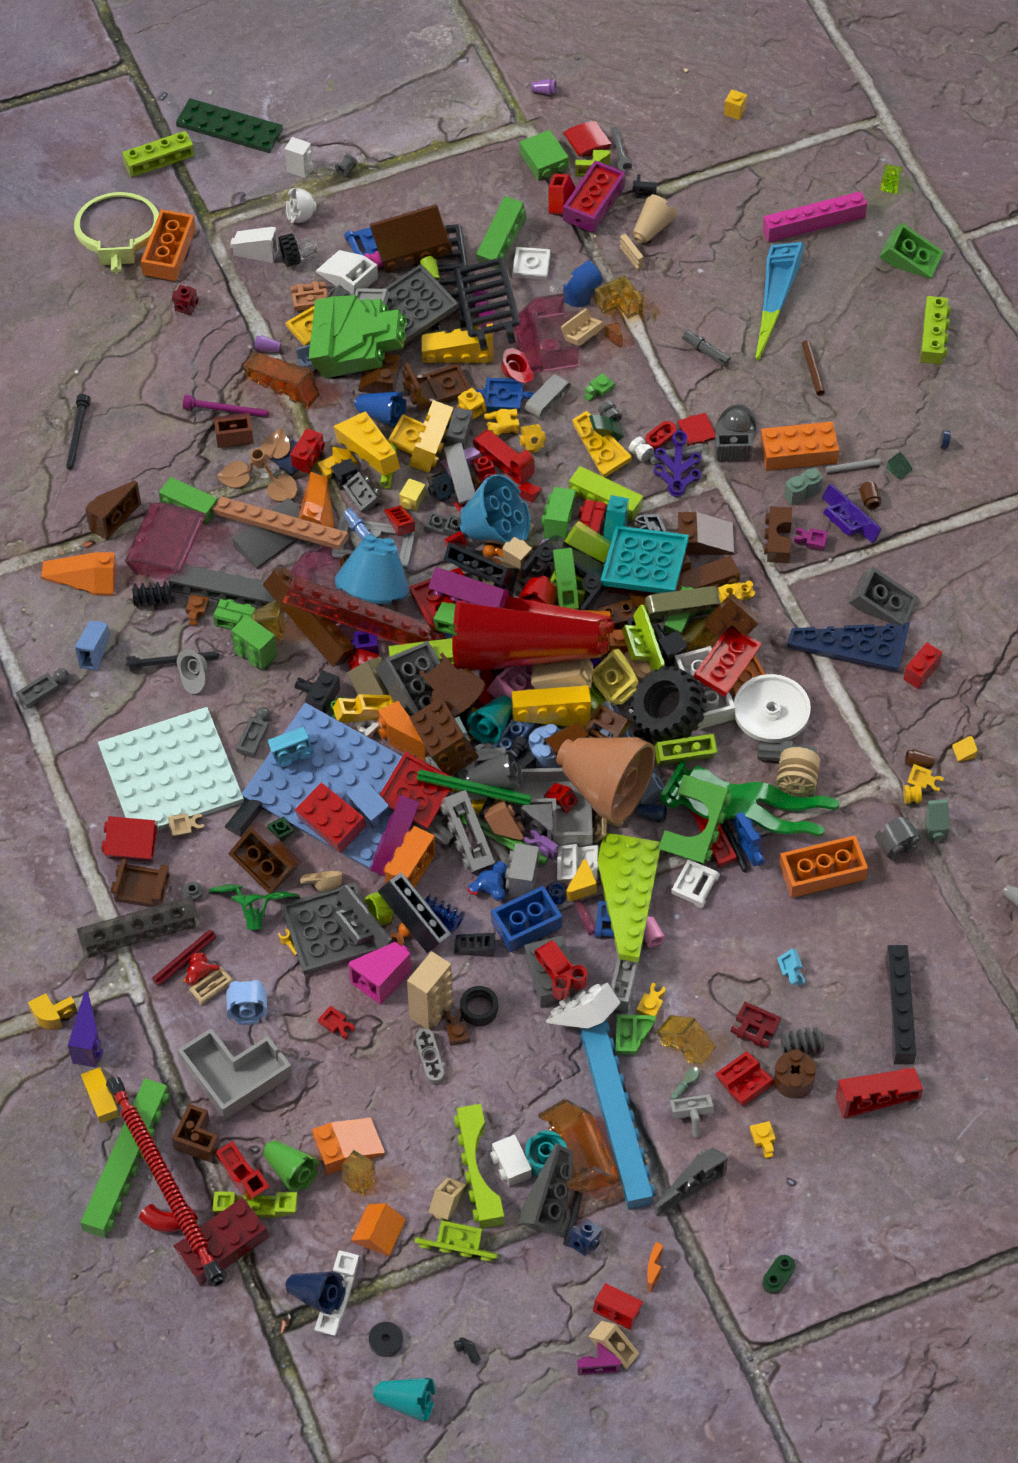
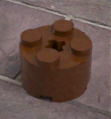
M797 1049L783 1054L775 1065L774 1084L777 1091L788 1098H802L812 1091L815 1082L816 1066L810 1056Z

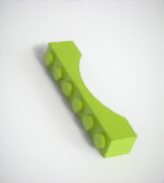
M481 1104L458 1107L457 1115L454 1116L455 1128H460L461 1134H457L459 1147L463 1146L464 1148L461 1158L463 1165H467L468 1171L465 1172L466 1183L471 1184L472 1188L469 1191L470 1203H475L476 1209L472 1210L474 1222L479 1223V1228L504 1225L501 1198L484 1182L476 1163L477 1147L485 1132Z

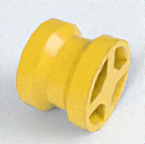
M920 784L914 787L909 785L903 786L905 804H910L911 802L919 804L922 802Z

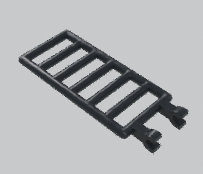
M460 224L445 225L447 232L456 231V237L450 238L451 245H458V250L453 251V254L436 258L459 257L460 263L438 265V272L454 271L456 268L468 266L462 226ZM469 273L462 274V278L469 276ZM455 277L441 278L438 282L441 286L456 284ZM464 284V287H471V284ZM458 290L447 291L453 298L459 297ZM472 294L466 295L467 298L472 297ZM460 303V308L456 311L459 312L460 327L465 328L466 323ZM474 304L469 305V309L474 307ZM439 322L432 326V331L440 330Z
M500 257L456 268L454 275L468 336L470 338L478 336L481 351L488 350L485 334L505 329L509 344L516 343L513 327L520 325V318L505 259ZM497 265L500 267L499 269L462 278V274ZM502 275V279L467 288L464 287V284ZM500 286H504V287H505V289H502V290H498V291H494V292H490V293H486V294H482V295H478V296H474V297H470V298H467V296H466V295H468V294H472V293H476V292H480V291H484V290H488V289H492V288H496V287H500ZM507 296L506 300L469 309V305ZM508 306L510 308V310L475 319L471 318L472 315ZM512 317V321L474 330L476 325Z

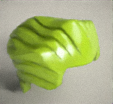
M375 892L364 898V903L368 904L367 910L380 925H388L393 918L394 912L381 895Z

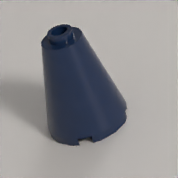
M334 1271L292 1274L286 1281L288 1294L323 1314L331 1315L333 1314L331 1313L332 1311L338 1310L344 1301L346 1287L342 1286L343 1276Z

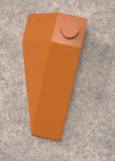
M310 472L298 518L334 528L328 478Z

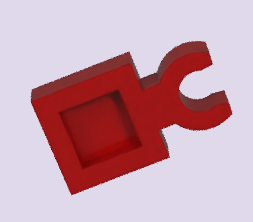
M331 1005L318 1019V1024L332 1034L338 1030L340 1036L346 1040L348 1039V1034L344 1031L346 1029L352 1032L355 1031L352 1023L345 1022L346 1016Z

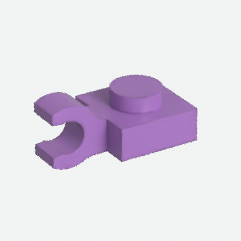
M530 831V835L534 839L524 838L526 845L538 846L539 852L543 856L553 860L558 855V845L544 835L540 836L537 831Z

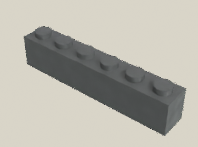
M175 563L168 580L172 592L209 597V599L215 601L231 599L238 604H250L256 609L278 613L280 607L264 588L263 583L265 581L257 578L252 579L241 575L228 574L223 571L208 570L204 567H194L185 563Z

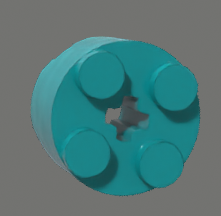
M548 1130L540 1131L527 1141L525 1157L532 1169V1175L539 1176L555 1144L567 1148L566 1143L558 1133Z

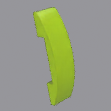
M214 1192L212 1211L219 1214L243 1197L258 1218L288 1216L296 1214L298 1194L297 1192H276V1196L258 1195L252 1200H248L244 1195H236L235 1192Z

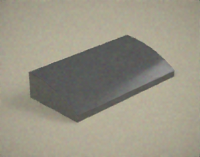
M288 497L271 511L298 518L300 509ZM250 525L232 538L233 547L257 569L299 539L254 525Z

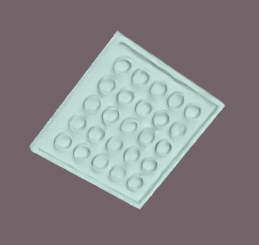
M207 707L98 742L125 818L155 820L158 823L157 831L169 827L168 817L188 813L190 819L196 814L204 816L244 803V798Z

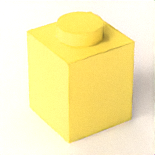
M409 478L399 494L400 505L406 509L417 511L426 496V485Z

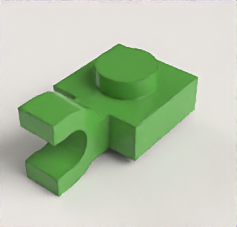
M602 373L585 388L587 394L584 395V398L590 402L598 394L603 397L615 387V383Z

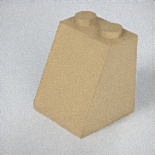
M589 659L533 665L531 684L535 689L588 685L589 689H591L593 664Z

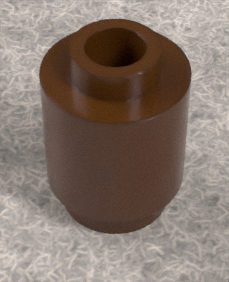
M863 483L859 488V492L864 506L869 510L877 509L881 505V497L876 483Z

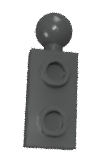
M63 668L57 669L53 677L46 673L17 691V697L28 709L59 689L57 683H65L69 679V673Z
M266 707L257 709L255 714L257 719L250 717L238 742L236 752L255 757L269 727L266 721L270 719L271 712Z

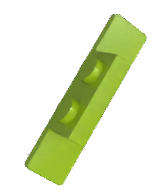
M640 605L633 615L636 626L625 625L622 628L631 660L648 661L651 671L655 669L659 671L661 667L665 666L664 659L662 658L645 605Z
M441 1220L437 1241L416 1237L414 1241L419 1243L421 1248L431 1249L432 1246L440 1247L439 1251L445 1253H452V1250L460 1251L461 1256L472 1257L473 1254L481 1256L480 1259L493 1262V1258H499V1253L479 1249L483 1228Z

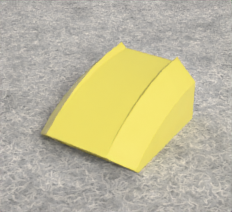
M620 649L612 650L598 666L592 669V682L606 700L616 705L625 703L633 695V692L637 690V677Z

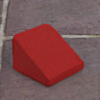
M525 481L518 487L521 491L518 494L521 498L533 503L542 488Z

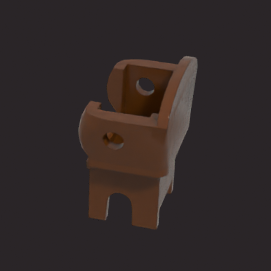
M442 652L440 656L443 661L428 674H425L423 670L419 673L434 690L431 692L433 695L430 698L431 701L434 702L442 697L455 717L477 701L486 684L468 668L457 670Z

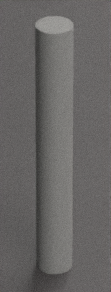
M876 458L826 466L825 470L828 474L879 466L880 459Z

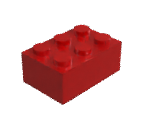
M322 782L295 809L298 819L340 854L367 826L364 817Z

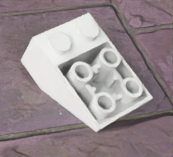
M341 250L316 270V273L335 286L341 285L351 295H355L356 288H367L378 279L376 263L363 255Z
M608 983L601 986L596 984L587 992L582 990L572 998L569 996L567 999L561 1000L559 1002L560 1006L550 1012L551 1015L547 1018L546 1022L588 1029L603 1023L620 1004V1001Z

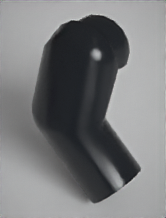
M464 1337L454 1341L455 1350L458 1352L461 1350L466 1351L471 1364L481 1360L473 1342Z

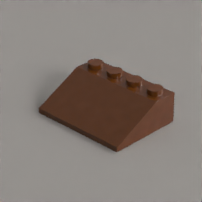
M437 204L370 224L386 273L419 264L423 258L428 256L436 259L453 254L450 237Z

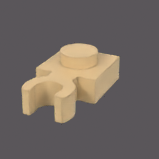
M188 813L168 817L171 837L191 834V828L196 830L202 829L204 824L198 825L195 822L196 819L202 817V814H196L190 819Z

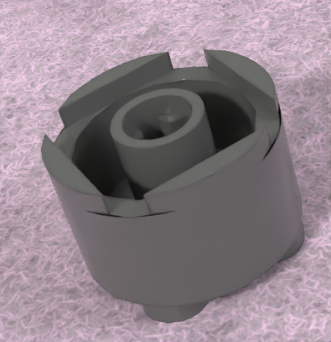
M899 817L885 825L886 830L882 833L879 830L874 837L890 861L897 860L906 851L911 853L916 850V844L921 840L919 833L908 817L906 819Z

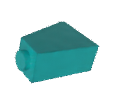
M610 496L604 528V537L609 541H612L615 526H628L629 498Z

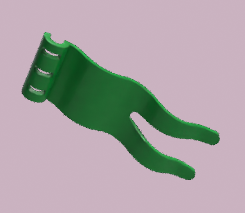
M681 760L660 795L661 801L668 807L676 808L682 803L699 816L709 819L707 807L703 803L677 793L684 774L730 790L732 798L730 804L725 806L723 813H726L724 820L734 819L736 814L744 812L747 819L750 818L752 822L768 831L779 834L808 833L818 837L824 835V827L808 821L790 822L779 819L763 807L757 805L756 802L763 801L787 811H803L818 807L837 810L840 804L838 800L827 796H792L764 782L728 783L700 766L696 765L693 770H689L685 765L686 761Z

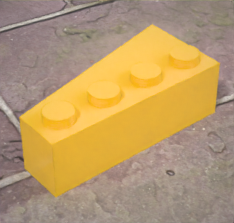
M474 326V330L480 329L478 326ZM455 329L451 333L443 331L422 335V363L493 362V333L485 334L488 350L481 351L478 336L470 338L467 330Z
M366 411L333 426L337 442L341 445L344 444L349 451H354L360 459L366 460L372 468L383 476L400 469L395 450Z

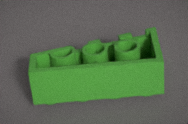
M504 196L476 253L479 263L500 257L505 258L506 253L527 220L524 202Z

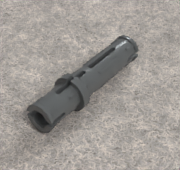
M688 329L683 333L685 336H682V340L694 346L695 350L702 351L724 367L729 364L731 357L707 343L705 338L698 337Z

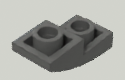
M430 512L424 530L440 535L452 536L461 531V518L450 514L447 518Z

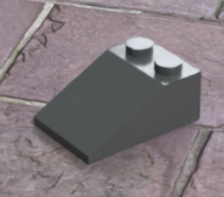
M872 567L861 575L849 604L864 614L893 623L894 625H903V623L907 622L918 597Z

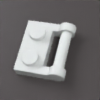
M688 859L671 890V894L692 902L699 908H703L706 903L705 899L714 882L718 881L720 874L711 868ZM703 875L707 876L708 879L699 896L693 894Z

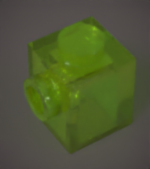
M890 164L885 165L880 191L897 194L903 167Z

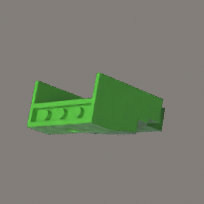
M356 295L315 300L309 360L324 378L380 368L385 358L384 352L403 349L406 339L405 326L407 325V319L399 309L389 311L388 306L384 304L381 298L359 300Z

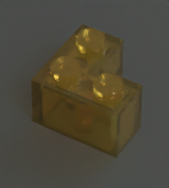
M625 275L595 288L594 303L603 314L619 307L627 319L643 312V297Z
M670 1015L656 1031L661 1038L660 1042L664 1046L679 1048L684 1054V1059L689 1063L703 1064L716 1048L695 1018Z

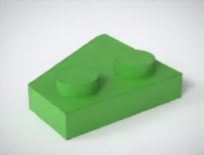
M617 1014L615 1054L636 1055L655 1024L656 1016Z

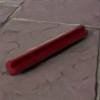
M212 930L205 932L153 976V982L157 986H161L191 960V955L201 952L217 937Z

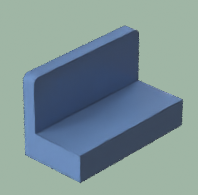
M366 780L361 781L347 793L351 803L373 827H376L380 823L378 816L389 808L388 804Z

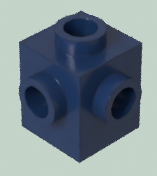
M585 1218L578 1226L574 1225L570 1230L569 1236L571 1238L568 1246L586 1256L591 1250L595 1251L598 1247L603 1228Z

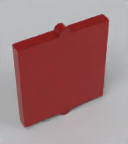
M706 413L695 416L690 415L688 418L677 421L681 431L687 434L686 442L688 446L699 443L704 444L706 441L715 439L714 429Z

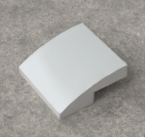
M577 844L558 846L557 881L570 884L583 859L588 861L596 883H599L597 863L600 848L598 845L578 847Z

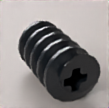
M166 581L163 582L162 587L159 582H156L155 587L149 582L147 588L144 583H141L139 589L136 583H134L132 589L134 607L136 602L139 607H142L143 601L146 606H150L151 601L154 606H157L158 600L164 605L166 599L169 604H172L171 587L167 585Z

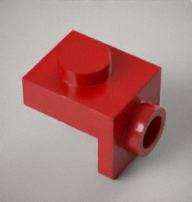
M358 648L349 657L348 664L350 665V670L368 660L378 658L379 654Z
M558 783L552 785L543 795L544 798H556V804L560 805L562 811L566 814L578 803L572 788Z

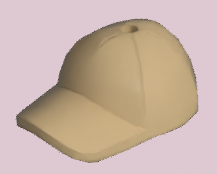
M340 871L304 874L300 879V884H314L319 892H324L340 887L343 876Z

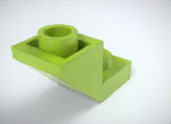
M593 150V160H576L575 176L584 177L595 160L609 166L610 151Z

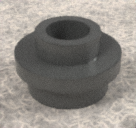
M188 882L183 887V895L190 901H195L202 895V886L198 882Z

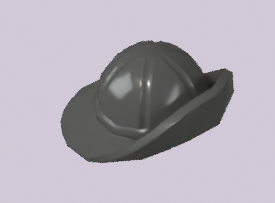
M742 404L732 405L726 408L720 415L715 426V433H752L753 438L756 432V419L753 412L747 406Z

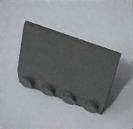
M428 641L384 659L375 668L393 701H399L409 717L433 703L430 698L433 696L431 692L434 690L419 673L423 670L425 674H428L440 664Z

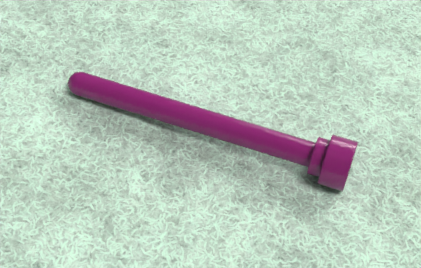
M184 395L183 409L187 410L199 407L241 414L250 413V415L262 417L269 415L268 410L196 400L191 395Z

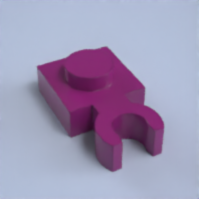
M796 528V535H801V537L795 536L794 542L797 544L805 542L808 548L824 550L828 531L810 528L809 532H806L802 528Z

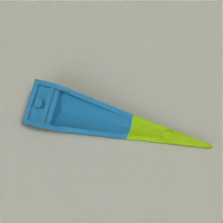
M803 242L777 244L770 247L766 261L761 328L755 356L757 361L760 360L802 263L801 257L805 248Z

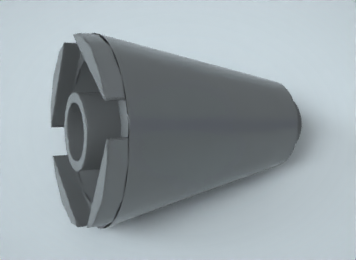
M508 750L470 769L466 775V780L501 789H517L521 787L519 784H522L523 776L520 763H516L514 759L517 757L516 753L513 750Z

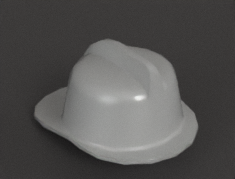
M185 649L177 657L181 681L188 693L198 694L205 686L207 661L194 650Z

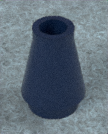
M662 804L638 805V817L658 823L665 821L667 815L666 806H662Z

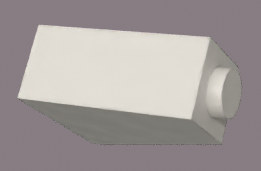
M276 227L237 231L235 238L231 239L230 247L233 248V256L274 263L278 252Z

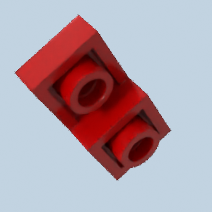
M489 455L472 460L475 473L480 481L483 482L487 477L496 474L495 466Z

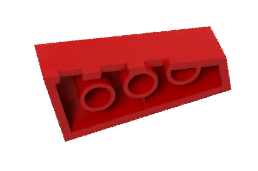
M903 1068L897 1071L840 1079L837 1086L836 1100L843 1119L919 1099L922 1096L923 1087L915 1068Z

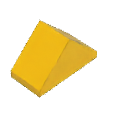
M583 859L566 890L568 901H574L597 893L596 881L588 861Z

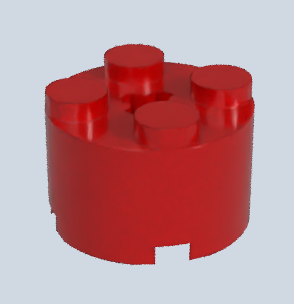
M546 576L529 579L519 595V598L558 605L557 587Z

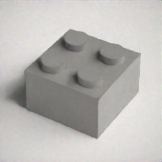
M515 843L514 851L511 850L509 855L510 866L506 870V889H509V897L518 898L535 889L539 868V847Z

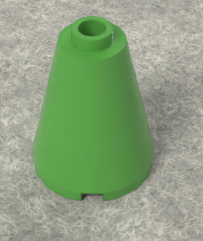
M277 1140L268 1142L265 1145L263 1156L290 1192H297L299 1189L304 1191L313 1183L318 1174L316 1167L317 1165L320 1166L318 1159Z

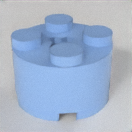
M554 724L541 726L529 735V751L536 756L537 768L560 767L555 761L553 751L545 741L547 737L561 731Z
M234 981L230 983V987L226 991L228 1018L230 1020L231 1018L235 1019L238 1024L250 1025L259 1022V1018L267 1016V994L261 981Z

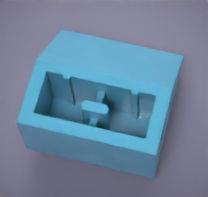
M304 726L268 740L278 767L289 766L296 760H304L314 754Z

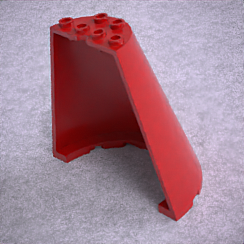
M512 596L507 597L504 608L467 603V601L459 600L455 604L453 625H456L455 633H457L456 636H452L454 666L457 667V670L468 668L471 672L600 658L608 651L609 643L607 641L609 634L614 631L615 622H612L613 617Z

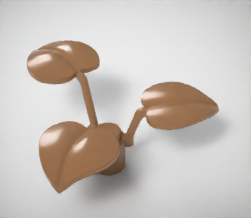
M282 428L269 435L263 441L260 448H255L251 451L250 456L252 460L249 461V469L246 463L233 461L216 475L217 479L225 486L241 488L249 483L250 477L248 473H251L254 465L257 468H265L274 481L267 487V494L272 500L283 502L288 497L292 500L297 494V485L291 476L281 474L275 479L267 465V458L269 460L272 457L282 459L290 452V442Z

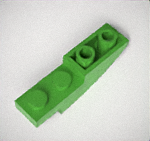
M572 548L553 550L558 606L578 610V594Z

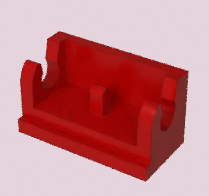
M605 1283L595 1299L593 1312L631 1330L640 1314L639 1310L643 1305V1301Z

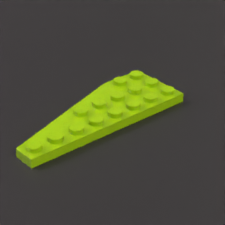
M606 833V836L602 838L597 867L604 889V898L611 920V928L614 933L618 959L639 962L661 842Z

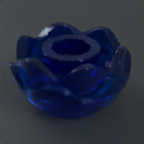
M552 882L547 885L545 889L555 905H560L566 901L567 886L565 884Z

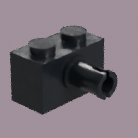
M657 624L652 628L654 629L664 664L670 667L674 665L675 655L685 653L687 645L678 630L666 636L660 624Z
M322 670L314 683L299 677L294 688L308 693L305 703L326 714L331 706V702L340 691L339 676Z

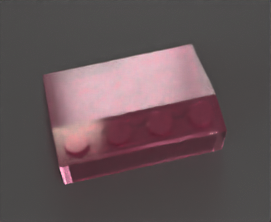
M150 503L125 559L126 564L135 575L181 573L206 514L169 503Z

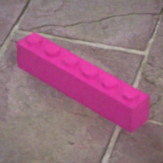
M859 191L763 216L762 230L769 243L866 217L867 202L862 192Z

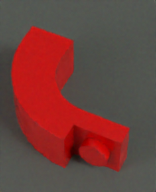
M233 1141L215 1152L230 1180L248 1200H252L269 1189L270 1186L259 1169L254 1171Z

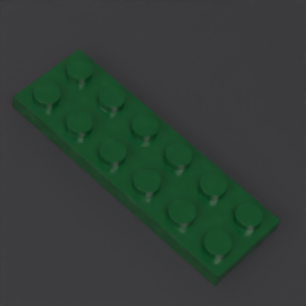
M189 98L176 121L177 127L266 153L271 152L283 130V125L191 98Z

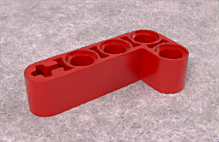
M485 430L472 441L474 447L483 456L489 455L493 464L515 483L520 485L535 473V461L530 452L523 450L518 454L490 430Z

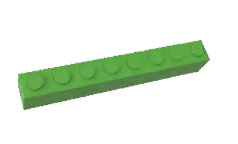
M144 1078L133 1105L137 1108L153 1139L155 1125L160 1123L162 1119V1109L164 1105H168L170 1094L167 1085ZM126 1123L122 1127L80 1222L83 1231L103 1238L107 1237L108 1232H112L115 1225V1216L121 1212L123 1207L122 1200L130 1192V1182L133 1177L137 1176L140 1159H144Z

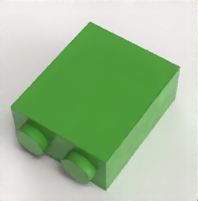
M550 130L519 142V153L538 181L569 169V157Z

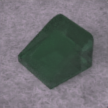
M901 452L897 453L887 462L886 469L898 479L912 471L911 465Z

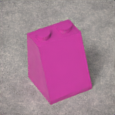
M393 942L350 961L348 964L350 983L381 1005L412 972L410 951L404 945L400 946Z

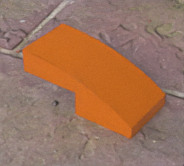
M658 1242L655 1243L648 1262L647 1290L652 1292L661 1275V1266L657 1265L663 1254L664 1245Z

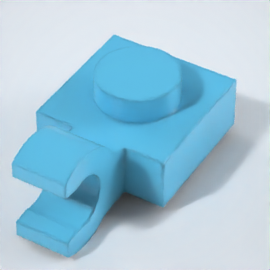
M790 949L777 958L783 976H789L791 985L797 983V986L800 987L805 983L803 975L799 972V969L803 966L796 949Z

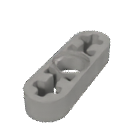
M420 1029L416 1033V1044L426 1080L432 1085H438L444 1080V1069L434 1034L429 1029ZM422 1036H426V1038H428L427 1047H425V1043L422 1039ZM426 1053H434L435 1059L432 1061L426 1060L424 1058ZM435 1066V1071L438 1074L436 1078L432 1075L431 1067Z

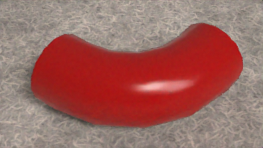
M154 1204L146 1206L139 1215V1220L154 1231L165 1233L181 1231V1227L172 1211H162ZM188 1206L189 1209L191 1210V1212H192V1214H193L195 1220L197 1221V1220H198V1217H197L196 1213L193 1211V1209H192L190 1206Z

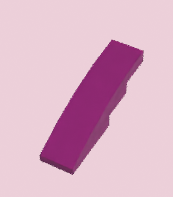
M402 795L399 796L394 813L390 815L386 830L381 835L369 871L385 877L384 868L394 858L396 848L398 846L401 847L403 844L404 836L409 831L419 802Z

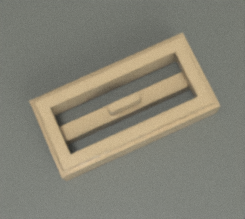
M627 234L621 235V250L637 271L642 269L644 256Z
M220 967V970L212 972L192 986L189 992L194 995V998L202 1006L228 988L233 979ZM221 974L223 975L222 977H220V978L217 979L216 981H213L215 978H217V977L220 976ZM208 983H210L206 988H204L202 991H200L199 993H197L198 990H200V989L203 988L205 985H207Z

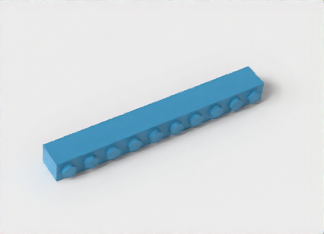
M608 1020L588 1029L578 1027L627 1209L652 1205L655 1190L653 1184H649L648 1181L650 1172L648 1165L644 1166L643 1163L645 1154L643 1147L638 1145L640 1140L638 1129L633 1127L632 1122H635L632 1110L628 1109L627 1104H630L628 1092L623 1091L622 1086H625L623 1074L618 1073L617 1068H620L618 1056H614L612 1051L615 1050L613 1038H609L607 1033L610 1032Z

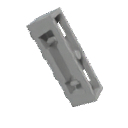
M466 790L441 800V810L444 815L448 816L450 821L448 822L449 830L455 834L457 839L455 845L459 852L462 851L464 856L462 862L465 869H469L470 873L493 865L495 861ZM463 813H466V816L464 817L471 832V835L473 837V840L475 842V845H479V847L471 851L469 849L471 848V845L469 843L460 818H457V816H460Z
M617 958L611 988L619 999L620 1004L614 1011L628 1013L639 962Z

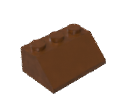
M261 822L250 826L228 853L269 894L288 879L302 863Z

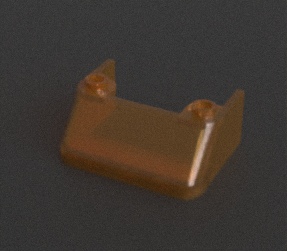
M565 1098L538 1114L540 1119L549 1123L548 1130L558 1133L566 1143L567 1148L573 1151L572 1167L575 1173L572 1175V1180L567 1182L568 1187L584 1193L611 1186L620 1181L619 1174L593 1115L587 1109Z

